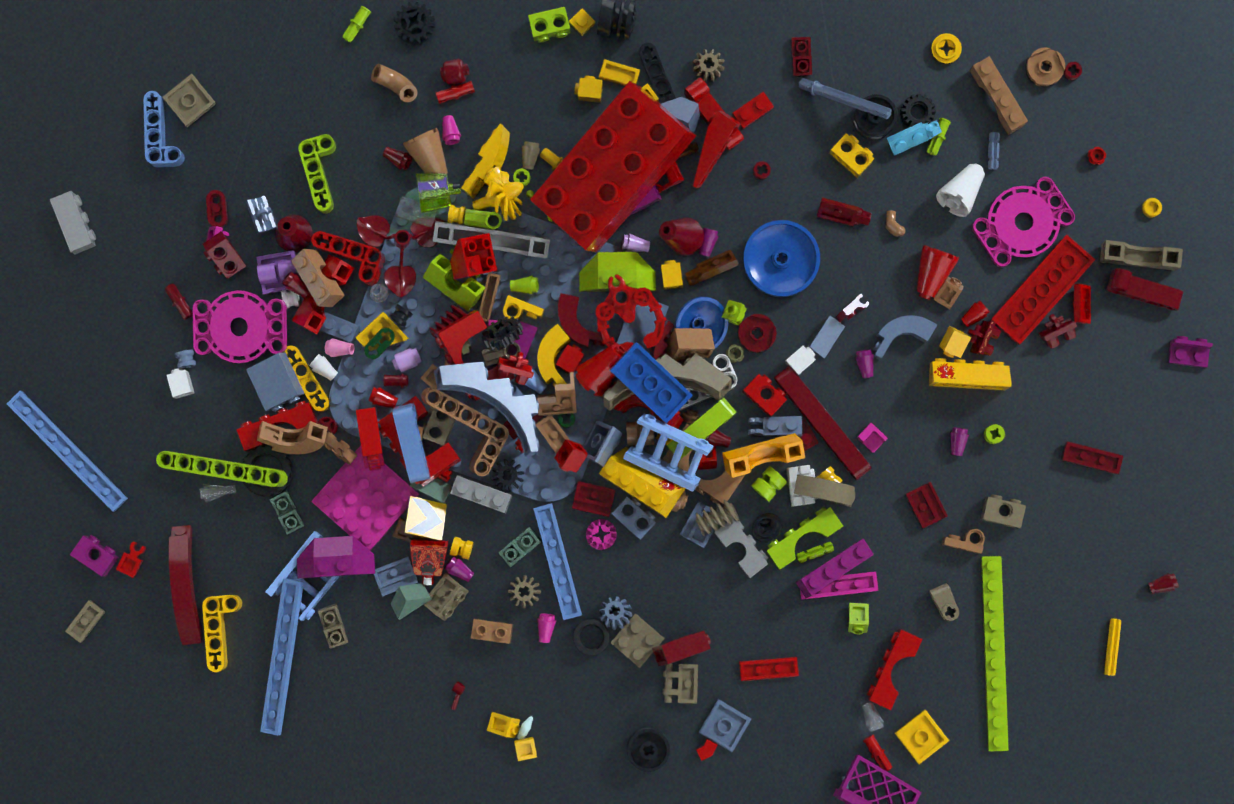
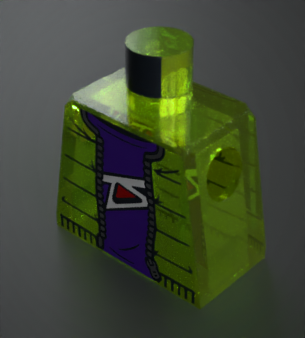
M445 173L416 174L421 213L448 207L451 205L450 195L461 194L460 182L448 184L447 174Z

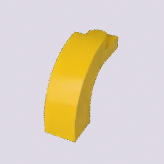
M558 324L544 336L537 355L538 367L543 379L547 384L554 380V387L558 384H567L556 369V358L558 353L571 342L570 338Z

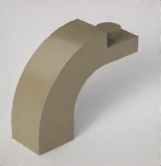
M797 474L794 494L851 507L855 500V487Z

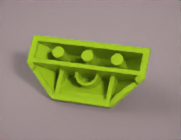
M598 252L579 272V292H610L608 289L609 277H613V286L617 287L620 284L619 280L614 277L616 274L624 279L626 286L636 289L645 287L650 291H656V272L637 252Z

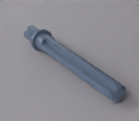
M802 78L798 83L800 89L810 92L813 96L819 95L884 119H888L891 116L892 110L888 107L822 85L817 80L814 82Z

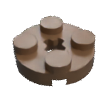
M1047 47L1034 51L1026 63L1027 75L1037 86H1051L1057 83L1065 70L1063 56L1058 51ZM1043 62H1045L1046 65H1050V68H1048L1047 72L1041 69V67L1043 66Z
M327 432L324 446L328 450L331 449L336 457L347 464H351L357 457V454L349 449L350 446L343 440L338 442L332 433Z

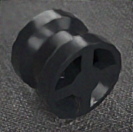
M397 304L395 306L396 310L389 317L405 327L407 325L406 321L413 314Z

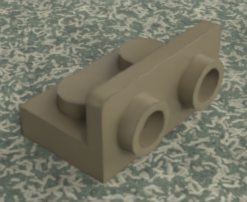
M445 573L429 593L432 599L423 605L437 617L446 621L447 618L452 616L458 604L465 599L468 590Z

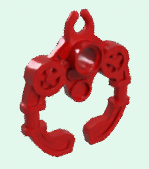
M618 274L614 277L619 280L620 284L615 287L612 285L613 277H609L608 289L610 293L604 302L597 305L595 310L597 331L600 332L602 337V344H606L608 347L613 344L619 345L614 341V337H609L607 328H610L609 324L607 325V321L613 318L614 313L618 314L624 322L631 323L635 320L636 305L641 307L648 305L650 312L654 311L657 320L654 321L656 324L655 331L647 334L643 338V342L647 348L656 346L662 338L665 321L667 320L662 313L661 304L658 303L649 289L645 287L636 289L626 286L624 279ZM618 292L626 293L627 300L624 303H619L616 300ZM625 342L620 345L627 352L634 343Z

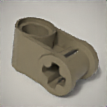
M945 583L929 590L930 596L938 608L941 617L946 621L957 619L959 608L949 585ZM947 607H949V609H954L955 611L954 613H952V618L950 615H945V612H947Z

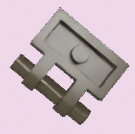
M672 663L665 665V671H663L665 686L662 689L664 702L672 703V695H678V703L697 704L698 664H679L678 671H673ZM672 677L678 678V689H672Z

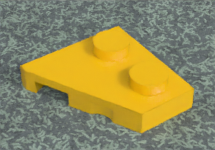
M384 312L355 337L365 347L379 330L390 328L395 335L394 341L390 345L409 339ZM383 331L381 333L383 337L379 342L382 344L385 340L390 341L391 333ZM377 343L374 347L369 346L368 349L369 351L376 350L380 345Z

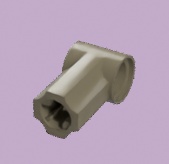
M514 342L513 345L516 346L517 350L513 356H516L520 352V346ZM490 348L481 350L486 366L496 364L499 357L509 358L506 348H501L500 350H497V348L494 350Z

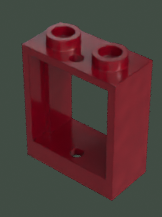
M700 631L653 647L652 650L658 666H663L711 649V640L709 635L705 634V631Z

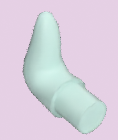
M532 716L522 723L517 735L519 740L524 739L531 729Z

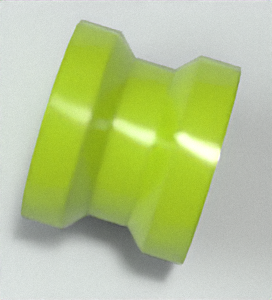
M993 424L984 430V439L989 444H997L1004 439L1005 431L1000 425Z

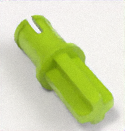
M364 6L360 7L355 17L350 19L351 23L342 35L346 41L351 43L359 30L364 28L363 24L369 14H371V11Z
M939 118L938 124L942 132L931 139L927 148V153L936 156L942 142L946 139L945 134L951 122L945 118Z

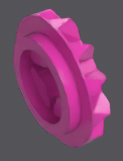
M597 519L591 522L586 530V539L595 549H608L616 540V529L608 520ZM599 526H601L603 532H610V534L604 536V543H602L599 537H593V535L599 532Z

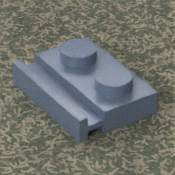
M698 501L679 535L704 548L712 533L708 534L704 530L705 536H703L696 522V513L702 517L703 510L710 513V507Z
M409 556L375 569L374 576L382 597L396 592L399 586L419 583L413 572Z

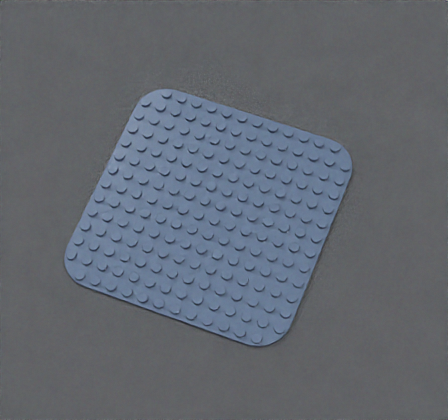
M416 187L408 192L400 201L387 236L396 234L399 230H406L409 234H412L410 227L419 218L433 217L448 223L450 204L458 208L465 206L466 209L474 210L472 202L480 198L475 196L473 199L464 192L448 187L449 203L446 189H438L437 193L436 190L426 191V193L424 191L420 195L419 189ZM499 205L498 214L501 215L502 223L496 230L550 238L548 258L493 250L497 271L491 272L501 275L490 320L505 318L503 307L508 295L540 307L545 311L542 318L537 317V319L526 316L527 312L523 311L519 321L538 328L526 359L528 360L527 365L532 366L547 387L539 394L528 386L517 384L514 379L511 380L523 395L535 394L537 400L538 395L555 394V387L553 386L555 381L553 380L550 384L545 382L539 371L537 355L540 343L547 332L556 324L562 328L558 316L560 293L579 297L577 309L579 323L589 331L600 333L597 331L595 310L597 305L605 301L610 292H579V272L597 254L596 252L586 251L558 225L524 213L519 216L515 213V220L512 221L508 215V220L505 221ZM491 206L484 210H481L486 212H496L495 208ZM490 216L488 218L489 225L496 226L498 218ZM385 239L381 250L385 255V263L379 281L373 286H368L355 324L361 326L359 334L382 312L389 317L396 310L395 306L399 304L413 315L411 318H408L405 327L394 320L392 321L409 339L390 345L376 359L368 358L364 352L365 347L355 339L354 354L342 356L337 370L338 373L330 389L329 406L336 423L349 434L360 438L356 410L375 407L377 421L393 412L394 408L372 405V402L368 401L373 387H380L397 397L398 401L395 407L401 406L414 396H417L429 412L430 406L422 401L421 394L424 389L431 387L420 378L432 364L437 368L445 366V351L443 348H439L435 338L429 331V327L436 329L434 322L436 321L441 324L439 317L447 318L445 311L452 313L451 305L458 306L466 314L473 310L479 311L483 297L482 294L478 302L469 311H466L423 278L429 264L439 254H442L448 260L451 259L452 254L449 252L451 249H455V245L438 243L434 247L425 248L417 243V239H410L408 247L404 248L403 267H413L416 273V282L413 289L406 296L397 297L386 286L384 275L389 267L399 266L400 248L396 247L394 239ZM605 243L598 252H625V250H622L621 247ZM488 273L480 274L479 278L471 276L485 287ZM528 276L538 278L539 290L533 295L510 291V280ZM469 277L459 278L456 280L461 283H464ZM618 292L616 300L619 303H624L627 300L626 293ZM514 307L507 311L510 317L516 316L518 310ZM614 313L613 318L607 321V325L609 324L610 327L607 328L610 338L614 337L615 342L623 319L616 313ZM486 329L468 339L471 349H469L470 353L468 356L462 357L464 364L484 362L481 350L487 349L481 337L483 336L482 332L487 331ZM572 340L568 344L571 347L575 344L583 349L584 358L580 364L608 348L606 344H604V347L593 345V341H590L589 348L580 346ZM566 346L558 353L556 363L560 358L561 354L563 353V351L565 350ZM409 348H416L422 362L418 363V366L402 372L404 375H408V386L401 388V386H384V374L401 375L400 369L396 370L393 365L394 355ZM376 350L369 351L368 354L370 356L372 354L377 355L378 352ZM556 366L560 376L567 384H570V374ZM575 371L577 413H573L575 415L574 425L565 428L559 424V414L552 416L570 441L583 446L596 421L603 422L607 408L604 407V395L595 396L593 395L595 391L591 389L587 391L577 380L575 375L578 372ZM616 376L609 388H611L614 381L617 382L618 378ZM439 390L500 424H504L507 421L505 416L494 406L481 398L475 401L471 398L468 399L464 392ZM434 392L428 395L430 402L435 400L436 395ZM451 401L446 402L445 405L452 408ZM464 410L461 417L463 420L467 419L468 411ZM439 411L437 417L439 420H444L447 418V415ZM564 414L562 416V418L564 419V424H566V422H568V424L571 423L570 414H567V416L566 414ZM427 415L418 421L417 425L423 427L424 423L428 424L430 416ZM484 419L478 422V427L481 429L485 425ZM455 421L447 441L461 459L460 462L449 470L495 486L499 479L492 480V476L498 475V473H494L492 469H500L497 466L498 462L505 466L504 459H507L508 465H510L512 460H515L513 467L518 464L521 465L517 472L524 471V475H518L524 481H516L519 485L518 489L511 485L512 492L541 502H553L570 495L577 488L578 481L581 482L589 462L588 459H585L577 473L563 471L559 468V464L554 458L556 453L536 427L535 436L539 440L537 453L533 456L525 457L524 452L522 453L515 449L517 446L515 442L519 438L513 440L508 435L490 472L486 476H478L470 471L469 464L484 435ZM433 428L430 435L432 438H437L440 436L441 431L439 428ZM497 428L495 430V437H499L501 435L500 428ZM379 431L381 445L392 449L389 445L391 440L388 436L384 438ZM422 438L425 456L432 454L442 447ZM488 445L486 447V454H490L492 452L491 445ZM479 462L476 466L478 472L483 469L482 462ZM505 471V472H504V474H505L504 480H506V479L511 480V479H512L511 474H512L513 472H512V471H510V472Z

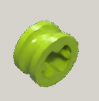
M521 168L514 172V182H520L524 186L530 183V173L526 169ZM520 173H524L527 180L524 179V182H520L517 175L520 176Z

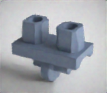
M265 196L246 201L257 234L276 228L271 214V207L268 206Z

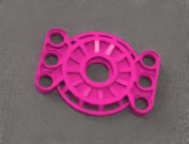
M1042 177L1036 182L1035 187L1017 186L1001 193L991 205L988 219H976L972 224V230L993 263L997 267H1006L1011 262V256L1028 258L1046 251L1056 240L1060 226L1067 227L1071 225L1075 220V214L1053 180L1049 177ZM1040 182H1048L1050 185L1049 190H1041L1039 187ZM1020 189L1028 190L1027 193H1026V192L1016 193V190H1020ZM1011 192V196H1008L1005 200L1001 199L1005 194ZM1051 197L1059 198L1060 205L1058 207L1051 205ZM998 202L999 206L996 212L992 213L995 204ZM1064 212L1071 216V220L1068 223L1061 220V214ZM1027 213L1032 217L1033 225L1029 230L1022 231L1016 227L1015 218L1018 214ZM977 222H984L986 230L983 232L976 229ZM1055 231L1054 237L1049 241L1048 238L1051 232ZM990 237L997 241V245L994 248L989 247L986 243ZM1042 244L1047 245L1042 250L1036 252V249L1039 248ZM1020 252H1031V254H1020ZM1000 253L1007 256V262L1004 264L999 263L997 260V256Z
M240 290L222 294L212 304L208 300H197L193 304V347L195 352L200 355H206L213 351L221 359L233 363L253 361L263 355L267 349L273 354L285 352L287 349L286 303L282 299H272L267 304L258 295ZM233 294H244V297H234ZM228 296V300L223 301L221 304L219 303L222 298ZM250 296H252V297H254L255 299H257V300L259 301V303H257L256 301L250 299ZM202 302L207 305V311L203 314L198 311V305ZM275 302H279L282 307L278 313L272 310V305ZM238 317L243 318L248 325L247 332L242 336L234 335L230 328L231 322ZM275 321H279L282 324V329L279 332L273 330L272 325ZM201 322L207 324V330L204 333L198 329V325ZM276 340L282 343L280 351H276L273 348V343ZM201 341H205L208 344L205 352L199 349ZM222 350L224 353L229 354V358L222 355L219 351ZM258 350L260 351L256 356L251 357V354L256 353ZM236 356H245V360L234 359Z

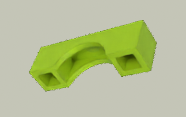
M822 507L815 512L817 516L812 520L809 517L799 523L801 527L796 531L792 528L783 534L784 539L779 542L776 539L767 545L769 549L766 552L778 570L796 559L795 545L804 534L814 532L824 537H829L843 527V524L831 507L828 509Z

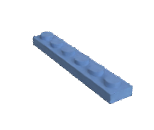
M553 504L533 508L563 620L581 616L582 612Z

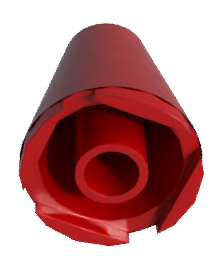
M923 245L916 290L920 293L919 296L930 300V297L935 298L957 264L959 257Z
M615 344L604 349L575 368V371L578 372L575 375L577 380L587 391L590 389L595 391L593 395H604L615 378V375L609 370L626 353V350L621 345Z

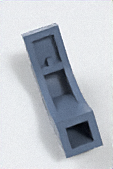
M912 315L902 316L890 321L877 334V337L882 339V342L878 340L873 348V351H875L874 357L880 360L892 340L901 335H911L926 343L937 327V324L926 318Z

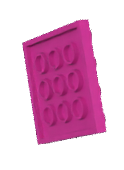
M360 446L355 451L357 457L351 464L345 462L311 502L348 535L354 536L371 551L408 509L409 497L418 498L420 494L385 463V466H381L379 470L370 471L369 468L365 469Z

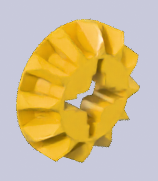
M945 33L934 39L931 50L933 57L938 62L948 64L959 58L962 46L956 36ZM946 42L948 48L952 49L948 51L947 56L945 54V51L940 49L944 47Z

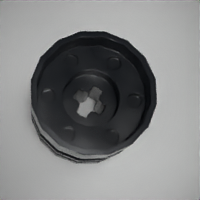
M602 0L597 35L609 37L612 29H616V37L620 38L621 31L623 30L625 31L624 40H629L636 21V0L630 1L629 8H626V0H622L620 6H617V0Z

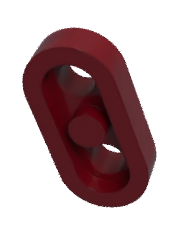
M212 190L206 196L207 219L211 226L223 228L228 222L226 197L221 191ZM220 198V202L215 204L214 199ZM221 216V221L216 222V217Z

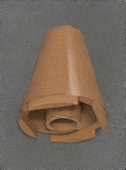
M437 127L403 143L404 148L430 180H435L434 175L436 180L443 179L445 174L448 173Z

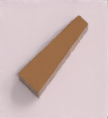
M491 272L487 276L486 288L479 310L481 317L486 322L491 318L501 275Z

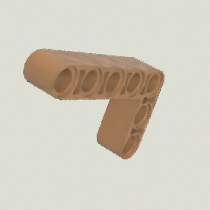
M424 389L421 399L425 404L484 435L470 461L469 469L478 476H486L508 438L509 432L507 427L437 389ZM434 392L436 395L435 400L430 402L428 395ZM451 401L452 408L446 411L445 404ZM464 410H467L469 415L467 419L463 420L461 414ZM484 419L485 425L479 429L478 422ZM497 428L501 429V435L499 437H495L494 432ZM488 445L492 446V452L490 454H486L485 449ZM479 462H482L483 469L478 472L476 466Z

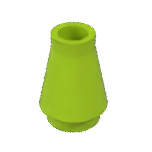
M528 276L510 280L511 292L515 291L533 295L539 290L537 277Z

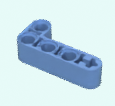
M148 91L143 99L145 159L154 167L180 166L185 159L182 151L175 146H166L164 99L156 91ZM158 116V121L151 124V118ZM153 135H159L158 141L151 142ZM174 152H178V158L176 160H171V154ZM159 153V159L152 161V155Z
M410 403L394 407V422L409 481L414 483L430 479L417 425L418 417L415 405Z

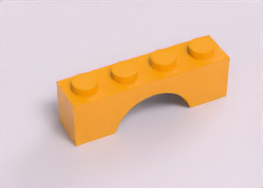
M795 433L722 453L725 471L732 478L749 474L755 466L772 461L789 463L805 458L803 441Z

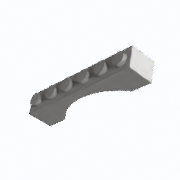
M435 222L433 242L456 245L458 239L490 233L493 250L548 258L550 238Z

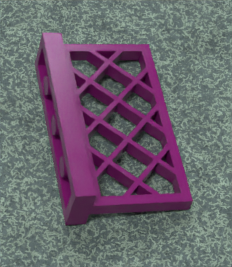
M856 754L840 788L835 790L833 796L846 804H872V802L879 804V800L887 798L888 804H893L891 796L899 794L902 804H916L922 792ZM859 761L864 763L866 772L858 774L856 768ZM878 771L881 774L882 781L874 784L871 773ZM868 775L870 785L862 788L859 777ZM850 780H856L857 790L851 791L846 788ZM891 781L896 782L898 791L890 793L887 783ZM883 784L886 795L877 797L875 787ZM871 788L874 799L867 801L864 798L863 791ZM908 790L913 792L914 795L911 801L905 802L903 792Z

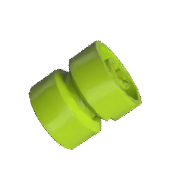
M771 466L762 473V478H757L751 485L768 502L776 495V490H781L787 483Z

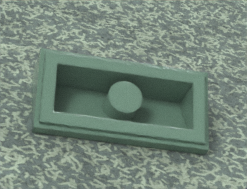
M437 478L424 487L420 483L416 484L415 482L409 485L444 504L453 487Z

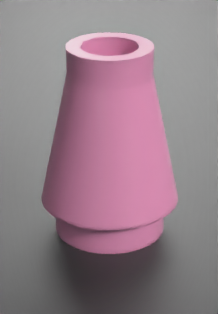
M334 338L327 340L325 343V353L330 355V357L352 355L355 351L353 343H347Z

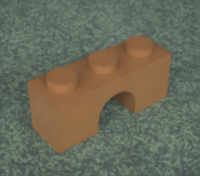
M303 249L291 260L319 307H333L345 296L336 280L328 279L321 272L326 264L317 250Z

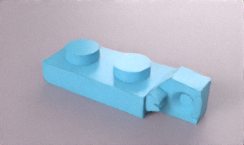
M937 120L929 124H922L920 122L887 137V140L895 156L928 141L942 131Z

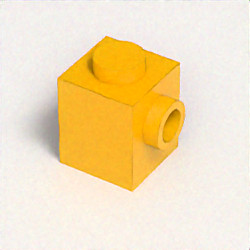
M594 76L580 78L579 83L575 84V94L578 95V100L601 103L603 81L595 79Z
M676 260L665 261L661 265L664 290L683 288L680 262L676 263Z
M949 326L939 347L944 350L943 354L946 356L961 358L971 337L965 332Z

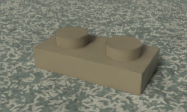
M88 600L65 632L82 643L104 615L105 611L91 600Z

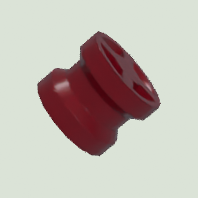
M322 417L317 423L328 427L327 432L333 435L338 430L336 421L331 417Z

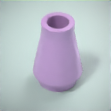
M630 233L623 235L621 249L625 250V252L649 251L650 241Z

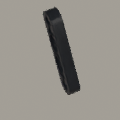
M652 43L642 44L639 55L654 93L659 98V103L666 102L664 95L669 92L670 94L667 95L668 100L676 99L655 46ZM645 48L653 50L651 52L652 60L649 63H646V61H649L648 55H643ZM651 65H658L660 72L652 74L649 71ZM659 82H664L667 85V89L661 92L657 90L656 85Z

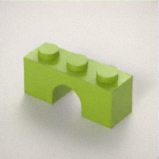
M439 254L431 261L423 275L425 280L466 311H469L478 302L486 288L471 276L464 283L454 279L450 260L442 254Z

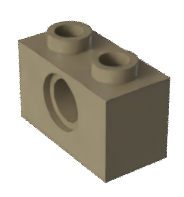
M991 494V497H985L980 520L1017 529L1021 528L1026 505L1021 504L1022 501L1016 499L1005 501L1002 500V496ZM1002 505L1008 509L1006 516H1002L999 513V508Z

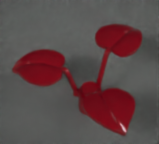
M372 215L357 218V230L364 243L372 247H379L384 239H394L396 247L400 248L399 266L389 267L384 275L386 286L397 297L406 296L413 289L416 282V273L413 267H403L404 248L408 247L410 239H417V243L421 247H434L439 243L433 242L435 222L445 221L433 217L419 218L410 227L412 234H409L406 230H399L396 234L386 236L390 232V225L384 217Z

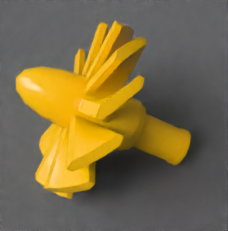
M500 167L486 171L487 176L484 179V183L489 186L488 192L485 197L472 202L474 210L481 211L491 206L498 213L500 205L505 221L508 220V215L512 221L516 219L515 213L521 216L522 213L515 202L522 205V201L517 196L522 192L524 185L520 182H509V174L501 171Z

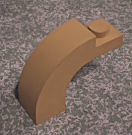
M262 421L256 441L272 446V450L276 452L307 454L317 451L325 444L328 427L309 421L303 428L285 429Z

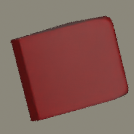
M716 446L713 447L707 456L702 455L698 470L717 468Z

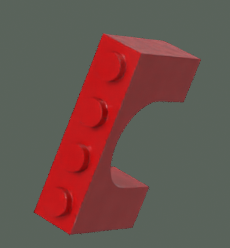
M473 310L435 332L437 336L435 341L439 348H443L446 352L444 357L448 364H464L461 357L464 343L470 337L486 329L487 326L479 311ZM498 363L487 368V380L499 379ZM510 373L509 379L511 381L515 378L513 373ZM465 393L468 399L471 398L475 401L480 399L479 397Z
M417 396L403 404L414 403L418 417L417 422L428 415V411ZM393 412L378 421L381 426L379 431L384 438L388 436L391 440L390 447L395 454L399 452L402 456L400 462L406 469ZM449 442L432 454L425 456L430 479L415 483H420L424 487L461 461Z
M372 407L356 410L365 469L369 468L370 471L379 470L381 466L385 465L376 409Z

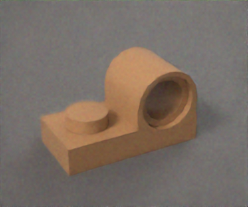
M971 529L965 533L963 541L960 540V536L949 534V537H943L942 545L982 554L985 536L981 530ZM972 533H976L979 537L976 544L970 541Z

